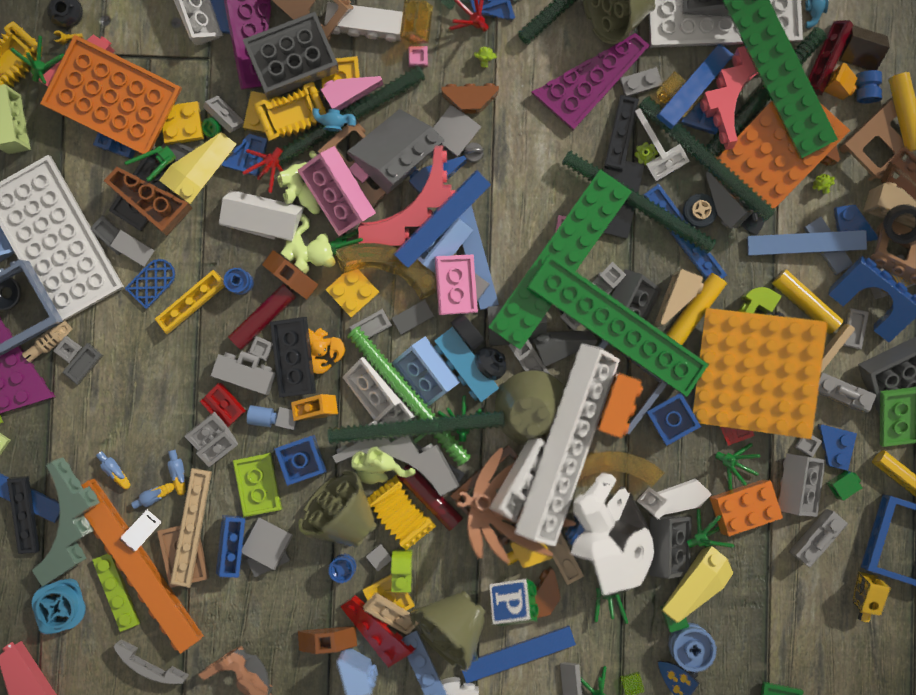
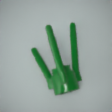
M159 145L154 150L125 161L124 164L129 165L157 153L156 159L160 165L146 179L147 181H153L168 164L176 159V156L169 147L165 146L162 149Z
M358 229L330 242L333 255H339L340 259L345 257H374L373 253H346L349 251V245L363 241L362 238L351 241L346 240L359 234Z
M599 583L600 588H596V598L604 595L601 583ZM616 594L615 598L624 623L627 624L628 620L620 596ZM614 595L603 597V599H608L610 617L614 619L612 602ZM601 598L596 599L594 622H598Z

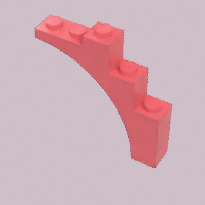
M745 46L737 48L732 58L734 67L721 70L716 79L718 89L705 92L700 101L701 110L705 111L706 117L713 116L714 125L719 129V139L721 144H724L725 150L733 149L738 141L734 127V111L737 97L744 86L758 74Z
M435 146L429 179L412 203L388 218L360 223L358 233L359 238H362L363 241L359 242V246H401L410 237V228L406 227H420L432 215V209H429V207H440L455 192V190H452L451 185H444V182H447V171H444L443 163H447V151H443V146Z

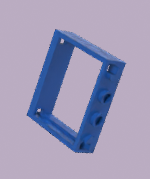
M883 494L861 568L916 586V579L877 567L896 504L916 510V504Z

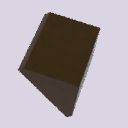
M853 25L843 48L840 61L869 71L878 70L890 48L888 36Z

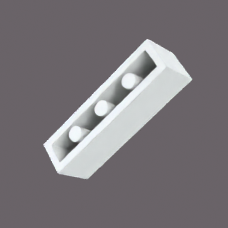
M327 2L325 26L338 10L336 3ZM352 5L354 7L353 10H349L332 32V34L348 33L352 37L364 35L369 39H377L379 37L385 38V40L390 42H396V40H401L404 14L400 11Z

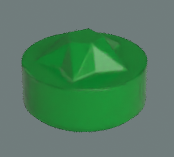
M214 117L206 118L202 122V130L206 136L214 137L221 132V124Z

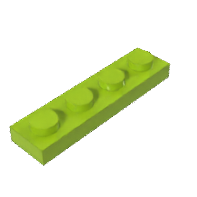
M107 553L93 559V564L120 632L140 624L120 570L115 565L116 561L113 556Z

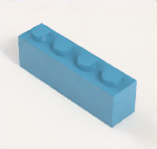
M453 327L434 340L436 351L440 356L444 353L448 359L446 364L452 371L456 369L460 374L457 378L463 386L466 384L471 389L469 394L475 401L479 399L482 402L499 389L494 380L486 378L479 371L475 362V355Z

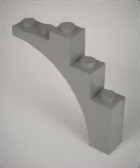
M375 420L367 424V429L363 431L365 439L363 436L353 441L354 445L349 448L345 445L337 449V454L332 456L337 463L353 457L359 451L367 454L369 449L376 446L382 452L406 462L420 471L433 484L440 496L459 486L438 444L433 446L431 443L421 448L423 451L421 453L411 433L405 435L402 432L394 436L395 441H393L383 421L377 423Z

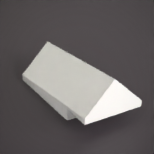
M174 0L189 38L196 46L223 36L210 0Z
M231 190L222 199L219 225L273 240L277 237L292 242L304 207Z
M364 357L360 358L343 376V379L374 421L382 420L392 435L416 418Z
M541 439L527 440L489 507L490 510L511 521H517L521 509L528 498L531 483L534 481L537 466L544 452L545 443Z

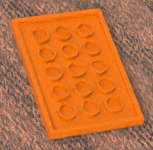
M74 34L40 104L144 154L152 150L182 88Z
M771 101L737 137L738 141L734 148L724 150L710 166L748 201L754 198L757 199L758 204L755 207L767 217L849 133L850 129L821 104L838 140L800 159Z

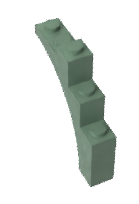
M63 457L46 465L58 493L60 518L57 536L50 552L32 570L42 587L87 559L77 541L91 533L93 529L83 514L100 503L96 493L90 486L82 488L80 481L75 477L70 469V465Z

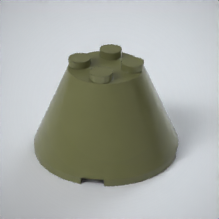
M583 0L586 17L591 19L595 27L592 30L602 41L608 44H617L624 41L643 19L655 10V0Z
M529 370L510 377L500 388L495 401V415L501 430L511 440L521 445H525L527 440L541 439L546 444L551 426L554 424L557 415V409L563 398L565 386L553 375L538 370Z
M347 470L342 472V476L338 478L333 476L312 495L303 509L306 512L303 519H299V529L305 536L356 548L362 544L367 534L375 529L376 523L374 522V516L360 477L354 471Z
M462 591L461 593L451 595L414 609L410 613L413 625L415 627L419 626L423 632L421 637L438 655L452 666L456 664L462 666L460 668L462 671H467L470 668L485 622L483 616L485 610L479 604L475 605L466 592Z

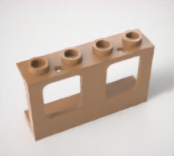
M316 0L272 1L294 20L310 14L309 10ZM333 0L338 5V10L326 26L321 24L328 42L332 38L330 35L349 10H353L354 7L350 4V0Z
M893 97L838 148L843 154L848 151L872 175L868 178L869 181L883 177L889 160L904 147L902 137L890 125V122L897 116ZM874 137H879L894 153L880 168L863 152V148Z
M359 123L355 127L348 126L347 124L318 153L320 154L334 146L336 148L352 131H356L363 139L366 137L364 134L366 131ZM339 152L340 156L342 157V159L344 160L345 164L349 169L355 163V161L353 160L352 162H348ZM355 178L373 208L376 207V203L387 193L381 187L378 190H374L366 181L362 184Z
M895 220L892 223V229L897 234H906L913 230ZM882 222L876 229V233L880 236L875 253L869 258L878 267L916 284V241L909 244H900L909 249L906 260L888 253L886 249L888 241L891 239L887 236Z

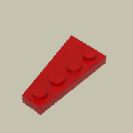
M356 595L340 606L388 668L412 654L415 650L411 644L407 646L402 641L403 637L400 634H394L387 628V623L364 611L363 606L365 603Z

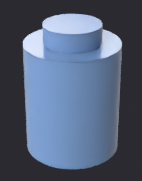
M249 406L247 424L271 428L272 424L276 423L277 413H274L273 408Z

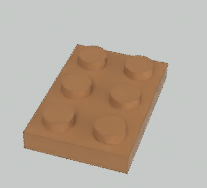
M181 525L157 531L170 588L177 586L171 585L170 582ZM201 538L199 540L192 583L209 578Z

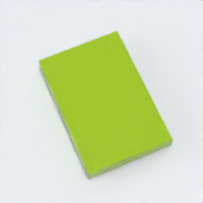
M272 453L233 460L243 517L282 510Z

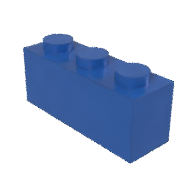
M222 515L216 574L219 577L239 578L245 518L242 516Z

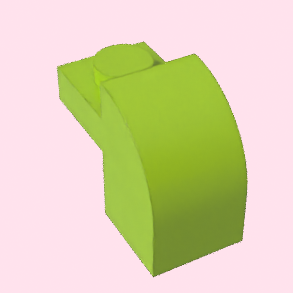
M766 287L749 290L741 297L747 303L744 302L741 305L739 312L754 313L756 308L766 314L772 313L782 296Z
M393 549L391 565L392 592H411L413 550Z

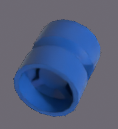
M870 70L857 73L856 85L859 89L856 90V102L867 104L881 101L882 89L879 85L882 84V72Z
M232 268L226 272L224 285L229 291L238 295H245L253 288L254 281L252 276L243 269Z
M345 553L336 556L329 566L330 577L338 583L349 581L356 571L355 559Z

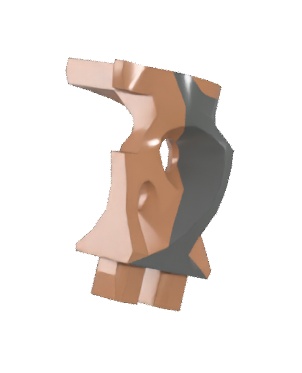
M242 646L229 651L199 674L202 679L206 680L224 670H233L237 676V688L243 694L272 695L273 686L269 684L268 673L264 664L256 655L247 654Z

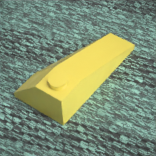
M221 132L170 165L159 181L191 204L237 144Z
M712 546L703 548L662 611L676 623H679L720 592L733 575L728 559Z

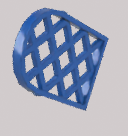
M153 260L146 265L125 289L142 306L148 309L171 286L175 280V269L166 260ZM157 262H164V268H157ZM148 270H154L155 277H148ZM157 270H164V277H157ZM167 270H172V277H167ZM145 272V277L139 278ZM157 279H164V286H157ZM139 280H145V287H139ZM148 280H155V286L148 287ZM136 281V287H131V285ZM136 289V296L130 290ZM139 289H145V296H139ZM148 289H155V296H148ZM157 289H163V290L157 295ZM148 298H154V299L148 304Z

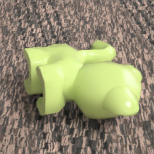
M312 150L309 152V156L313 159L317 156V153ZM307 162L294 164L287 170L281 171L280 175L277 176L280 187H288L285 190L286 193L283 194L285 203L292 204L297 196L302 206L308 208L313 214H319L321 207L298 172V169Z
M302 214L300 221L303 222L302 225L297 228L293 241H286L281 254L291 263L296 260L294 265L304 274H307L309 271L308 262L313 263L315 266H334L335 259L332 256L333 252L326 233L320 234L308 246L304 245L301 235L310 227V219L305 214Z
M376 446L369 449L367 454L359 451L352 458V468L356 470L355 473L360 477V480L366 484L386 482L388 477L384 472L393 470L398 476L405 478L413 476L416 472L414 468L408 470L401 469L390 455L382 452Z

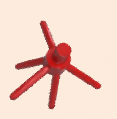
M454 0L470 18L469 20L453 19L452 22L458 23V25L449 27V30L471 25L476 29L480 28L484 32L488 30L489 26L481 15L484 0H479V3L478 0H474L475 13H472L459 0Z
M276 147L272 154L265 155L247 149L246 153L264 158V160L246 169L242 174L245 175L266 164L257 179L260 180L271 168L268 192L272 193L275 169L277 168L279 172L284 171L279 165L280 160L278 159L283 150Z

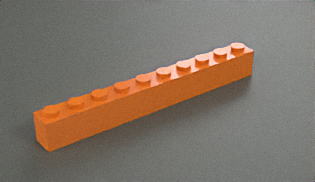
M95 479L86 481L81 485L82 488L90 486L96 493L100 503L83 515L94 529V535L104 543L105 551L115 559L116 567L126 575L128 584L138 592L139 600L149 608L150 616L158 621L162 633L170 638L173 649L181 654L198 642L204 635L143 547L140 545L133 552L119 540L129 527Z

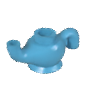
M806 0L805 10L806 12L809 11L812 16V20L806 22V29L814 27L819 22L822 13H827L828 0Z
M312 109L314 119L325 126L324 130L339 132L342 131L341 127L345 123H348V126H356V118L353 114L341 115L340 110L329 109L328 113L320 115L319 109Z

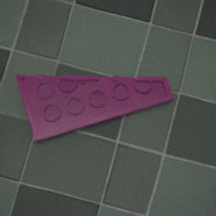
M224 0L241 90L261 87L243 39L268 30L271 0Z
M634 33L624 41L570 69L560 77L549 81L546 85L533 90L531 94L574 131L650 45Z
M0 317L1 344L13 336ZM21 346L0 356V414L56 397L46 386L44 379L37 373L33 363L26 360L28 356L26 358L23 357L22 353L24 350Z

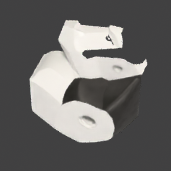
M606 473L596 477V482L584 495L580 494L574 502V514L585 531L575 541L570 554L595 562L604 594L591 600L616 595L640 586L649 570L654 555L652 536L646 520L633 499V495L628 493L624 487H620L621 489L610 500L607 507L605 506L604 501L616 481L611 474Z

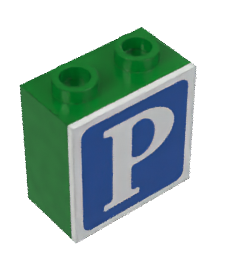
M522 579L490 584L492 620L494 625L506 626L537 621L539 609L535 601L537 589L533 581Z

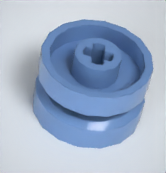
M688 623V628L670 634L668 641L669 652L685 670L692 672L704 671L715 660L717 651L715 641L705 629L697 624Z

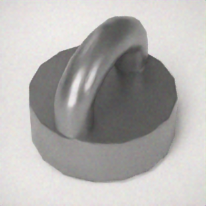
M478 143L468 144L465 148V157L473 163L480 161L483 157L482 146Z

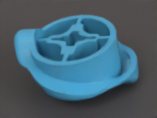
M63 579L46 584L36 591L32 599L35 620L42 634H54L71 629L78 625L85 615L86 607L78 582L74 579ZM51 593H57V594H60L61 596H59V597L53 596V597H52V596H50L49 594H51ZM57 616H66L68 619H59Z

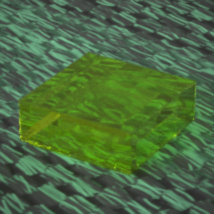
M639 671L620 676L625 695H636L645 692Z

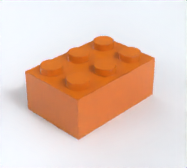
M620 373L614 375L596 430L619 438L627 434L629 416H633L636 409L634 401L636 397L639 398L642 392L641 381Z
M759 480L709 497L715 517L721 516L717 522L720 532L726 536H732L783 518L770 480Z

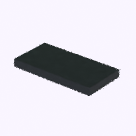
M156 153L142 159L133 175L165 192H169L170 188L159 180L174 162L172 161L153 181H147V177L160 165L156 159L158 154ZM119 195L108 210L141 232L149 222Z
M625 160L622 172L604 168L605 173L632 192L602 234L628 239L644 164Z
M307 317L271 321L270 326L279 398L315 394L316 388Z

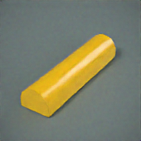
M904 72L890 77L888 81L904 146L913 152L916 151V97L910 72Z
M784 269L772 282L780 292L812 320L827 321V334L836 331L843 323L842 318L787 269Z
M212 270L158 315L155 321L166 334H169L225 287L224 280L215 270Z
M710 273L704 281L701 293L697 294L688 303L666 335L680 345H683L705 315L706 308L711 307L727 285V282L716 274Z
M885 450L880 451L871 461L872 464L916 497V474Z

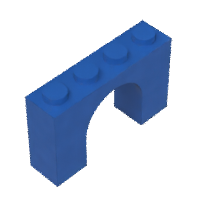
M861 256L829 288L828 295L844 307L859 291L865 288L877 287L888 292L892 297L893 304L874 323V331L887 342H890L916 318V295H911L902 283H896L892 280V276L887 271L878 269L876 267L877 264L872 259H866Z

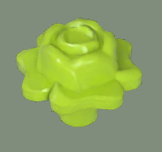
M481 47L478 52L474 53V56L481 61V67H488V62L497 58L496 54L489 47Z
M648 142L637 146V152L635 153L639 164L644 163L645 165L654 160L655 156L658 155L655 145H649Z
M821 174L812 182V188L818 191L822 190L823 194H828L830 186L835 184V177Z

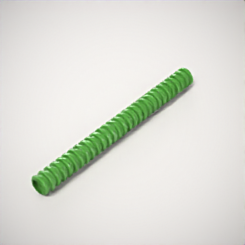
M361 327L354 328L347 338L351 339L352 344L355 343V348H359V352L363 353V357H367L366 360L371 362L370 365H374V370L379 371L378 374L383 376L382 379L387 380L386 383L391 385L390 388L395 390V394H399L398 397L403 399L402 402H406V407L409 406L411 408L410 411L414 412V416L417 415L419 417L418 420L422 421V425L425 424L426 430L429 429V433L434 435L433 438L438 439V444L441 443V447L446 449L445 452L450 453L449 456L454 458L453 461H457V466H462L470 459L471 454H467V450L462 448V444L459 445V441L454 439L455 436L451 435V431L446 430L447 427L443 426L444 423L439 421V417H435L436 414L431 412V408H427L428 405L423 403L424 400L419 398L420 395L415 394L416 391L411 389V385L408 386V382L403 380L404 377L400 376V372H396V368L392 367V363L388 362V358L385 359V355L380 353L381 350H377V346L372 344L373 341H369V336L364 335L365 332L360 330Z

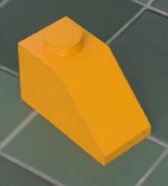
M842 63L833 71L824 92L844 100L855 92L857 77L847 64Z
M320 394L291 402L294 421L325 418L338 414L336 395Z

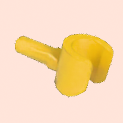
M61 31L53 33L56 36H61L59 40H54L61 45L66 44L74 36V34H64ZM75 34L83 38V34Z

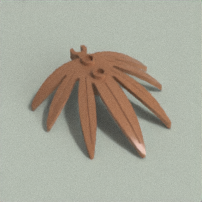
M500 448L489 458L480 471L475 482L473 496L470 497L466 492L458 493V496L464 498V503L457 502L456 506L459 508L470 507L467 530L471 547L477 558H482V532L485 541L497 557L504 563H509V559L499 539L489 526L490 523L514 543L533 552L552 556L553 553L540 543L515 533L517 528L502 521L503 519L517 524L521 518L524 506L516 522L489 509L497 495L496 489L502 486L514 465L513 463L506 467L489 483L502 455L503 448ZM565 518L562 527L574 526L576 523Z

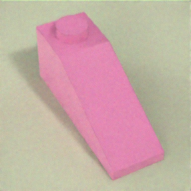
M381 76L337 79L334 82L331 80L325 83L321 91L331 109L342 110L384 84Z

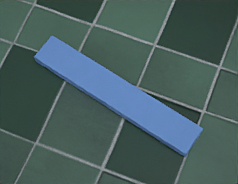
M471 205L459 219L473 229L469 237L462 244L465 255H474L475 273L490 283L478 300L480 310H483L489 306H498L499 303Z
M866 230L747 236L748 256L867 250Z

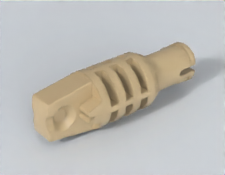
M63 321L47 330L36 339L32 347L22 353L23 357L29 356L26 360L31 363L40 354L48 353L72 330L71 326L66 321Z

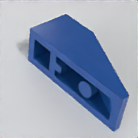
M465 156L443 163L444 171H447V180L467 163ZM432 165L424 167L420 171L417 169L410 175L409 184L418 194L423 190L429 179Z

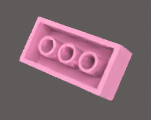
M335 146L321 152L298 169L299 174L338 236L376 214Z

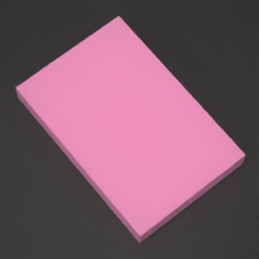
M474 255L436 256L435 271L439 315L477 313Z

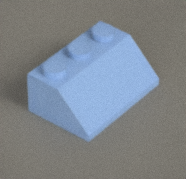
M458 218L417 260L436 274L435 257L453 256L469 237L473 229Z
M426 336L410 346L392 362L396 370L408 382L407 384L412 386L411 389L416 391L415 394H419V398L423 399V403L428 406L460 383Z
M352 648L342 650L337 663L346 695L372 694L375 681H377L376 676H378L376 664L372 665L370 658Z

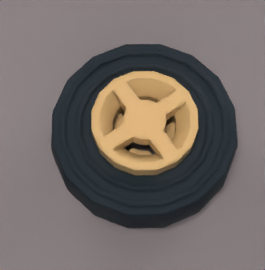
M703 193L695 194L684 203L683 217L689 225L696 228H704L712 224L716 219L717 211L711 196Z

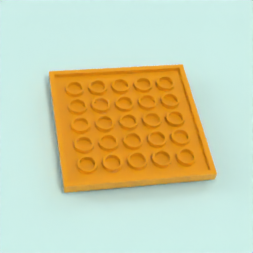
M706 308L700 359L709 365L696 383L693 414L700 424L812 439L828 322Z

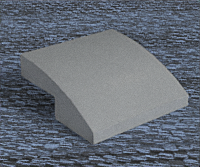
M451 105L433 129L444 139L442 146L458 157L481 129V126Z
M215 412L185 435V438L198 450L196 454L208 467L238 445L229 428Z

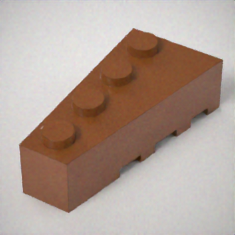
M116 167L103 180L166 236L193 209L188 202L157 188L151 183L141 180L139 177L119 167Z

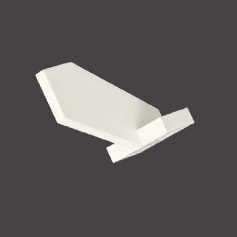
M639 108L635 111L660 154L659 157L646 164L656 181L690 162L680 144L665 152L641 109Z
M693 479L659 492L648 487L637 502L654 517L660 519L665 514L701 507L712 494L697 479Z

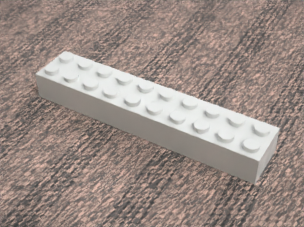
M581 344L577 352L576 361L570 372L567 387L564 389L563 398L557 409L554 424L551 426L550 435L544 446L541 461L537 466L534 481L531 483L528 498L524 503L521 518L517 523L515 533L534 541L556 546L620 361V359L601 348Z

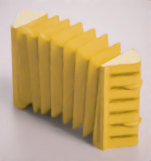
M13 21L4 27L6 35L1 34L3 39H0V85L14 86L13 81L20 82L18 76L25 78L24 72H30L28 68L30 66L11 52L10 48H14L26 58V53L29 52L33 60L36 61L38 42Z
M314 82L303 85L301 90L298 88L296 93L293 91L292 95L288 94L286 98L282 96L281 100L279 98H276V100L272 98L268 102L264 99L253 104L269 141L277 140L279 135L284 138L285 134L290 137L292 132L297 135L299 131L303 133L305 128L309 130L311 125L315 126L317 121L312 114L313 108L319 109L320 115L326 114L325 107Z
M395 475L389 481L387 480L379 489L373 491L367 499L370 507H375L373 512L378 513L376 519H381L380 524H385L384 530L391 529L390 535L396 534L395 540L400 539V546L408 550L426 534H429L436 525L430 516H423L424 511L420 512V508H416V504H411L412 499H408L409 494H405L406 489H402L403 482Z

